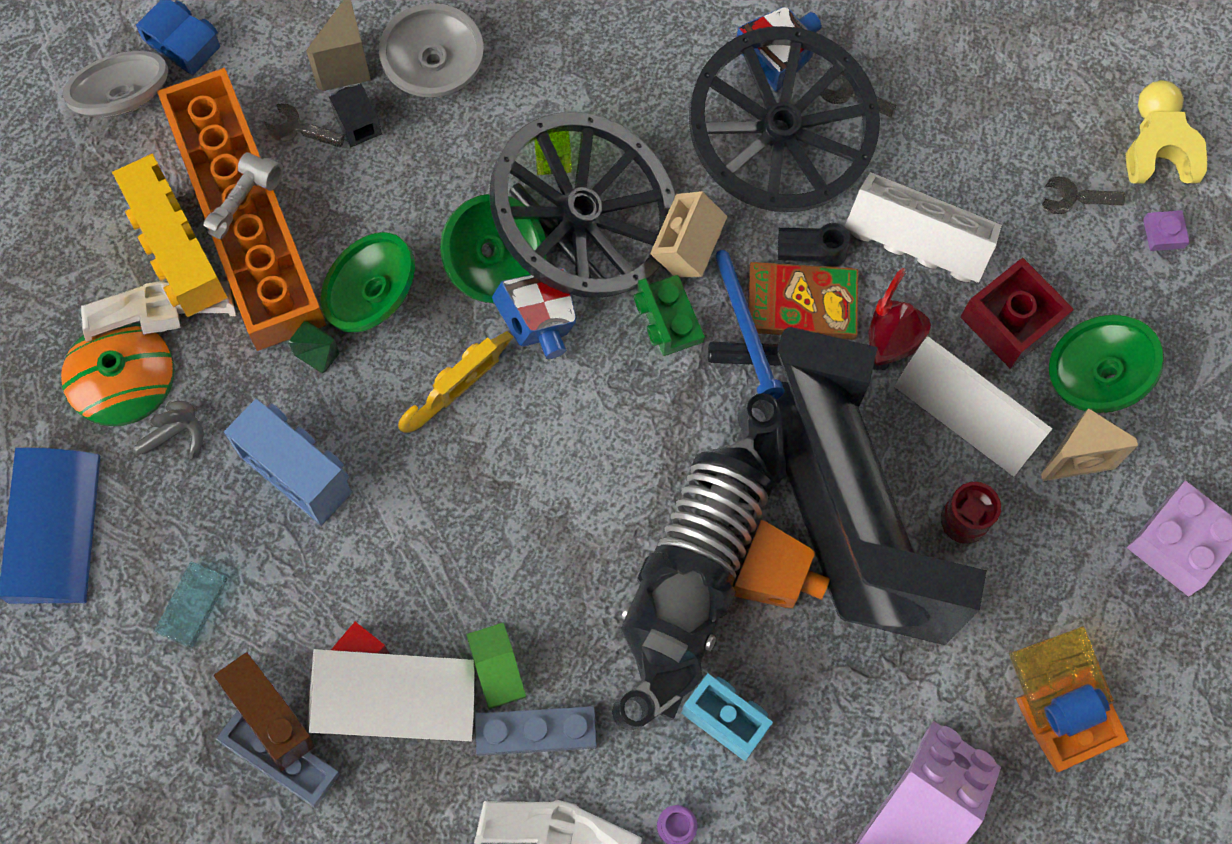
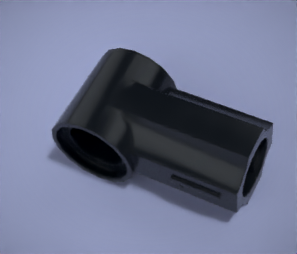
M827 223L821 228L779 227L778 260L819 261L820 264L826 267H837L846 259L850 240L849 231L839 223ZM835 242L839 244L840 247L834 249L829 248L825 245V243Z

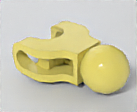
M1165 80L1152 82L1143 88L1139 95L1138 109L1144 120L1140 124L1139 136L1126 152L1127 172L1131 183L1144 184L1155 171V160L1159 157L1169 159L1176 165L1180 180L1184 183H1200L1207 172L1205 139L1187 123L1185 112H1181L1184 97L1181 89L1173 82Z

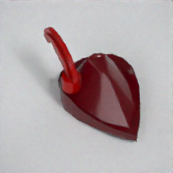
M903 267L896 273L884 297L878 300L868 330L869 344L877 347L874 361L875 366L892 363L915 354L929 335L931 329L930 319L923 312L916 309L910 303L891 300L899 283L906 275V269Z

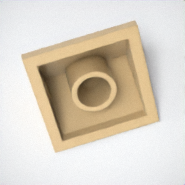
M1088 408L1067 433L1041 473L1042 480L1047 481L1114 470L1138 446L1137 439Z

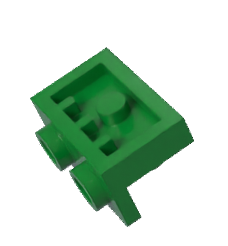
M678 275L649 285L646 278L638 280V290L634 294L635 305L640 315L646 314L650 324L647 326L649 339L653 346L659 345L663 357L704 343L705 336Z

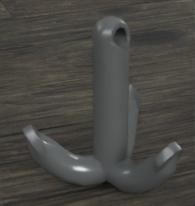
M181 400L168 402L165 407L168 410L167 412L155 414L150 419V425L158 427V429L140 439L132 448V451L137 456L146 454L188 428L191 434L188 459L192 460L200 452L203 444L204 432L202 424L195 417V408L189 402Z

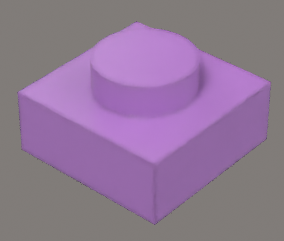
M1182 210L1147 213L1143 221L1150 251L1184 249L1189 244Z

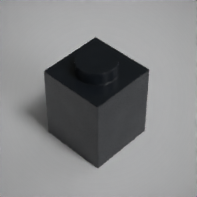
M361 83L353 87L342 88L336 94L329 96L334 116L350 148L382 135L378 115Z

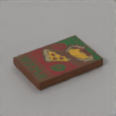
M750 262L748 308L758 334L781 335L786 328L793 327L841 339L856 340L858 269Z

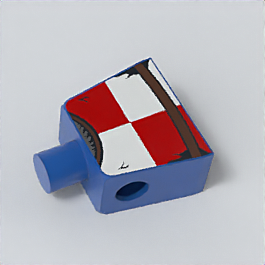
M781 7L740 26L737 36L752 30L772 26L797 27L816 33L821 30L822 25L818 16L813 12H809L798 19L789 8ZM771 45L756 48L754 50L767 81L777 92L783 85L790 46ZM801 48L796 73L812 58L813 52Z
M532 275L501 281L492 299L517 343L523 347L540 343L546 359H553L563 355L567 350L561 337L566 336L576 323L571 294L556 290Z

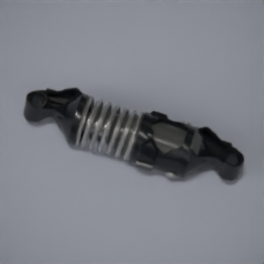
M756 394L740 410L738 423L744 440L733 445L696 454L691 466L692 474L687 476V482L690 486L682 488L681 491L685 499L676 501V507L679 512L670 515L673 525L665 527L668 537L659 540L654 553H650L643 563L637 577V581L640 584L632 604L626 605L622 613L624 622L621 627V633L636 660L641 678L638 686L618 698L613 705V719L622 729H638L658 715L673 720L683 696L692 691L703 677L701 668L702 658L706 650H712L716 640L715 636L712 635L719 618L727 615L736 593L732 586L736 578L735 571L739 570L741 565L738 559L745 557L746 550L744 546L751 542L752 538L749 533L756 530L755 520L760 519L762 515L760 508L766 506L772 490L786 476L784 453L791 436L782 432L780 406L777 400L769 394ZM752 408L760 409L764 413L766 421H758L752 414ZM689 492L701 494L707 499L705 502L699 501L692 497ZM683 505L696 507L701 510V513L694 514ZM736 510V511L739 512L742 516H740V515H735V514H734V511ZM747 510H755L754 515H751ZM741 522L749 523V527L746 528ZM729 523L733 525L735 528L728 527ZM735 535H743V541H740ZM736 548L739 549L737 554L734 553ZM627 700L636 701L641 706L642 715L639 721L631 720L625 714L624 708Z

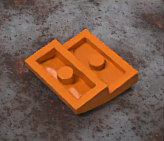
M1090 667L1082 668L1041 686L1035 694L1030 691L1015 698L1035 739L1056 772H1061L1129 741L1112 703L1109 704L1110 710L1106 712L1107 720L1071 737L1067 734L1061 737L1055 734L1048 719H1044L1040 715L1041 711L1045 710V707L1033 712L1029 701L1050 695L1061 688L1063 689L1054 695L1065 694L1086 684L1092 687L1098 686Z

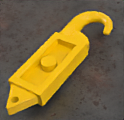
M506 331L491 340L487 337L480 344L474 343L468 347L463 353L461 361L453 368L447 367L437 375L435 383L432 385L433 390L427 397L426 404L419 410L416 405H413L402 415L398 423L399 430L403 433L413 432L427 423L442 408H447L499 362V355L514 337Z

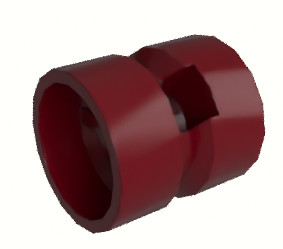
M971 481L962 484L953 493L941 512V525L944 532L958 543L971 544L979 541L997 522L1001 514L1000 498L991 486L982 482Z

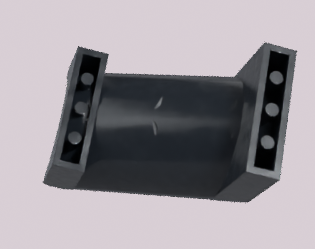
M786 328L780 337L778 356L788 382H782L784 394L776 399L781 411L782 432L791 436L784 453L786 473L823 576L830 578L827 587L837 615L840 619L847 622L946 645L980 611L987 570L917 554L913 551L859 410V406L871 381L877 347L798 328Z

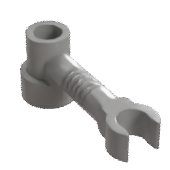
M249 152L243 154L238 163V171L243 175L223 204L210 213L204 221L203 226L210 228L208 234L218 239H222L226 235L234 213L254 185H259L269 191L275 189L283 175V165L270 158L262 159Z

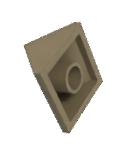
M343 0L306 50L317 88L322 91L371 80L351 0Z

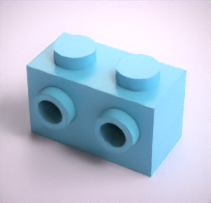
M707 673L684 704L681 714L742 760L746 761L773 722L767 718L768 713L753 701L747 703L735 694L736 690L731 684L720 677L715 679Z

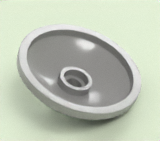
M421 4L404 10L389 22L380 39L379 56L386 76L398 88L416 96L440 97L462 89L473 80L483 62L484 44L476 23L461 10L444 4ZM432 61H437V62H439V63L434 64V65H430V64H429V63L432 62Z
M128 51L107 56L87 65L74 74L63 89V98L66 105L72 111L85 116L115 117L126 115L145 105L157 94V91L163 87L167 79L168 67L160 55L149 51Z

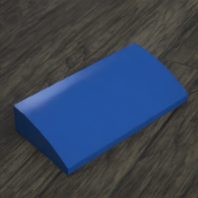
M15 447L0 575V598L8 604L86 603L101 457L99 454L63 449Z

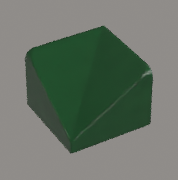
M304 321L288 341L294 356L320 373L326 372L339 355L334 338L308 321Z

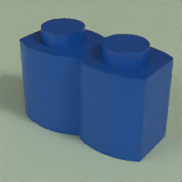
M160 0L136 24L141 38L149 46L162 55L167 56L177 66L191 75H194L221 47L217 38L218 32L216 28L206 19L198 20L193 17L191 11L178 0L175 2Z

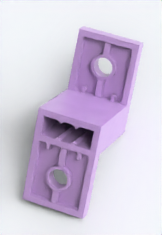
M933 721L926 730L909 768L862 831L856 844H966L984 820L1001 766L996 764L994 758L987 752L974 749L964 742L960 735L950 727L941 726Z

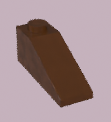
M248 652L213 675L280 771H283L315 747L310 735Z

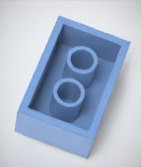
M255 399L224 431V434L240 458L322 526L352 493L347 483L349 476L342 469L344 464L328 450L322 454L313 445L316 441L303 428L298 426L296 430L292 429L285 422L288 419L286 415L274 404L270 403L266 407L258 399Z

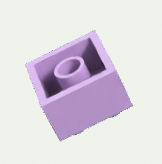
M1185 480L1168 495L1127 548L1189 597L1208 583L1232 552V516Z

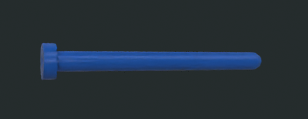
M719 250L715 258L760 385L757 387V393L769 394L778 399L784 394L782 382L773 377L730 255L725 250Z

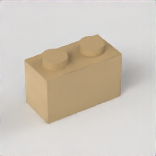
M703 191L676 194L650 254L674 276L678 275L679 278L702 277L717 240L721 235L727 215Z

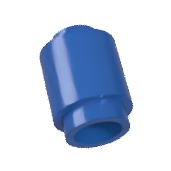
M1086 684L1052 699V704L1044 709L1048 722L1055 734L1059 737L1065 734L1071 737L1107 720L1106 712L1110 710V706L1104 693L1099 688L1094 690L1091 685Z

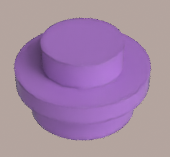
M681 805L667 807L662 811L657 821L659 837L666 844H689L697 832V820L693 812Z

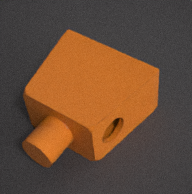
M761 520L735 584V596L784 608H793L800 591L822 600L830 578L809 570L815 555L813 549L768 522Z

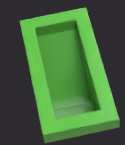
M504 622L466 634L488 709L526 698Z

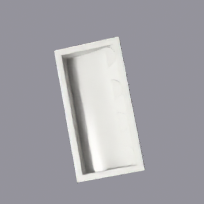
M928 336L922 342L894 386L1013 477L1052 430L1050 426Z
M314 649L307 732L472 741L474 660Z

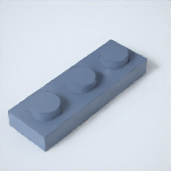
M594 706L475 714L477 756L596 749Z
M238 710L216 738L220 744L315 809L340 775L337 770L310 752L303 755L283 771H280Z

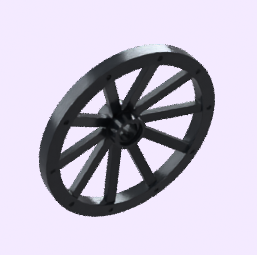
M772 26L759 28L737 36L718 49L708 60L697 79L689 107V128L692 143L701 164L713 180L726 192L738 200L760 209L774 212H800L818 208L832 202L849 190L860 178L869 165L877 146L880 131V114L877 97L867 74L844 48L823 35L797 27ZM771 45L790 46L779 103L775 100L754 49ZM802 48L823 57L832 63L833 66L793 105L791 104L800 50ZM743 54L766 109L717 77L718 73L729 62ZM841 73L851 84L859 101L858 105L801 116L807 107ZM711 87L760 121L705 122V103L709 88ZM862 116L863 132L859 150L802 129ZM780 120L785 122L789 129L781 130L777 128L774 121ZM761 133L757 140L727 165L716 154L708 134ZM798 141L850 160L853 163L839 178L826 185ZM767 145L772 146L768 190L764 191L746 183L737 177L735 173ZM784 147H787L815 189L814 191L800 194H779Z
M560 112L545 115L526 124L513 135L498 156L493 168L489 188L490 207L500 238L514 259L526 271L544 284L564 293L579 297L604 298L616 296L638 287V280L644 278L647 280L659 269L662 264L651 254L642 265L633 269L598 228L600 227L652 246L656 242L675 198V192L662 163L640 138L614 121L582 112ZM563 131L581 132L574 189L549 136L551 133ZM593 135L615 144L625 153L591 190L587 188ZM537 139L561 193L515 161L517 154L532 141ZM633 160L640 166L653 188L650 191L605 201L600 199L604 191ZM509 174L518 178L557 207L510 206L508 199ZM657 202L659 209V231L656 234L602 214ZM575 207L580 209L584 215L578 213ZM557 219L559 225L534 250L524 239L514 220ZM585 232L621 273V276L606 279L589 278ZM566 233L573 234L576 275L565 272L543 259Z

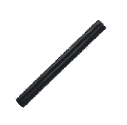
M516 183L509 190V193L524 205L540 206L520 183ZM538 219L543 231L548 236L558 226L553 219ZM565 234L556 245L575 265L574 244ZM587 258L589 278L606 279Z

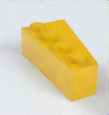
M153 153L113 171L112 174L130 207L125 213L134 230L141 228L143 233L137 237L147 256L152 253L154 254L156 259L150 261L157 277L160 281L167 279L169 283L163 289L172 306L180 305L186 316L190 317L227 299L226 293Z

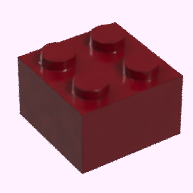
M1022 257L969 299L960 318L1011 369L1065 324L1074 309Z

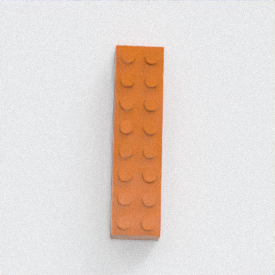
M225 68L157 91L205 219L223 204L243 175L238 171V163L243 154L249 152L260 157ZM254 185L234 213L226 235L222 239L212 236L247 332L256 350L259 351L289 340L304 321H308L317 328L326 326V323L274 190L269 191L259 185Z

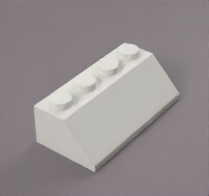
M871 172L861 186L845 224L846 229L850 230L851 235L863 241L875 240L884 244V248L894 254L903 255L907 253L918 258L917 261L926 267L936 269L939 266L951 271L950 274L960 281L971 282L973 280L978 283L995 249L1002 226Z

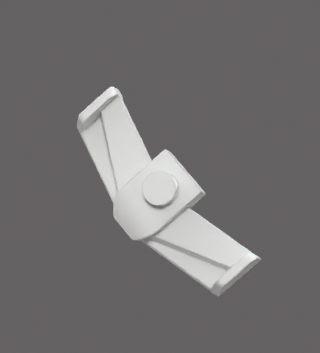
M228 281L220 282L228 298L198 313H229V316H236L231 287ZM168 282L146 283L141 287L81 306L83 334L85 341L88 342L92 340V336L139 320L143 334L181 328L179 314L184 313L180 305L173 307L163 289V287L169 285Z
M484 801L474 844H641L642 838L579 808L577 804L565 801Z

